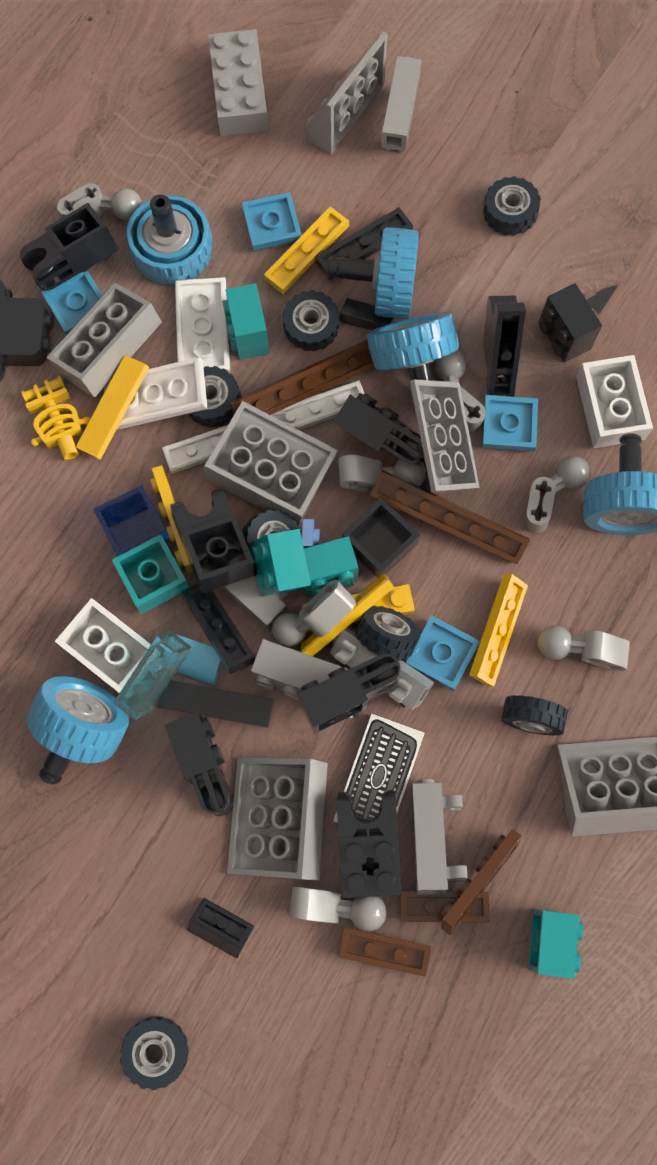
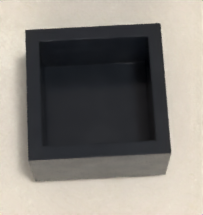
M576 283L549 295L539 319V327L542 333L549 337L552 342L553 351L557 356L560 355L564 363L591 350L602 328L601 322Z
M382 498L375 502L342 534V538L349 536L355 557L377 578L381 574L386 575L418 544L420 534Z

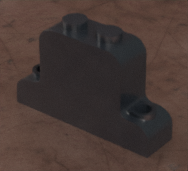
M1 280L0 382L8 366H40L45 363L47 352H51L52 348L49 330L53 329L54 326L53 314L48 313L40 299L13 298L12 290L6 289Z
M516 295L488 296L484 329L487 395L515 396L526 314L524 302L517 303Z

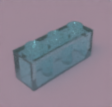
M172 631L156 636L113 703L134 720L150 713L193 647Z

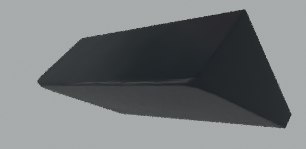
M350 298L346 299L340 312V322L368 330H374L391 324L394 318L377 316L374 313L375 305Z
M203 898L190 919L187 930L229 955L238 958L254 925Z

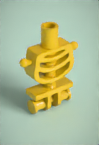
M59 375L54 380H44L45 386L41 388L34 384L32 389L23 390L21 393L26 402V407L31 414L43 410L34 419V428L39 437L33 438L31 444L38 446L43 441L48 449L59 446L63 458L71 460L79 455L73 439L82 436V425H88L90 417L80 419L78 412L72 405L58 404L71 398ZM48 391V395L42 396L41 393Z

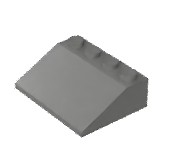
M382 32L358 58L355 64L352 63L348 67L344 78L336 82L330 96L323 99L316 114L311 115L307 120L305 126L307 129V141L332 155L384 87L387 33Z
M411 380L410 385L431 492L441 496L480 488L459 382Z
M242 401L206 462L203 479L265 511L279 510L282 513H287L290 515L289 517L295 519L299 527L338 450Z
M657 737L557 745L565 811L572 837L657 830Z
M237 758L227 874L319 880L328 763L314 759Z

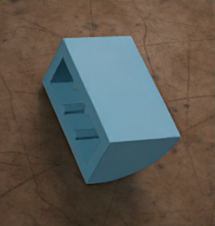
M171 633L163 658V669L215 687L223 663L214 648Z

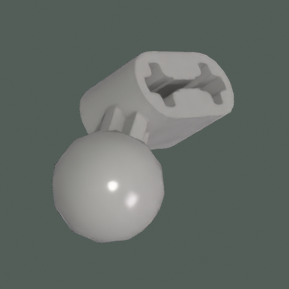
M90 183L83 185L59 200L57 209L61 218L89 203L99 217L104 215L106 210H111L118 219L129 221L135 210L142 205V200L135 190L129 188L120 189L113 196L103 195L99 186Z
M456 350L447 356L434 360L433 367L436 375L444 382H459V378L466 371L467 364L464 355ZM460 386L469 432H475L482 426L486 410L477 399ZM473 414L477 416V418H476V417H473L472 419L468 418V416L471 417V416H473Z
M345 455L338 459L340 487L355 491L371 493L381 470L418 487L426 478L427 471L421 460L415 463H406L400 459L393 467H383L382 461L358 455Z
M579 456L566 457L559 463L555 476L551 478L539 477L533 481L525 516V526L530 532L541 533L547 529L552 514L554 497L557 492L564 488L574 490L581 488L589 481L591 469L585 459ZM540 490H544L545 496L543 497L540 511L541 520L536 521L535 515L539 506Z
M333 580L324 586L301 609L299 616L295 613L281 614L273 623L272 635L276 642L284 647L299 645L305 639L306 632L309 630L317 637H323L351 612L356 605V599L338 580Z
M558 625L545 628L538 637V648L546 658L559 660L566 657L569 653L582 654L581 660L608 670H627L630 642L628 640L601 631H585L584 638L573 637L567 629Z
M293 886L288 917L329 923H338L339 917L351 919L353 925L359 930L372 932L383 925L387 913L383 900L378 896L356 897L351 901L341 899L342 893Z

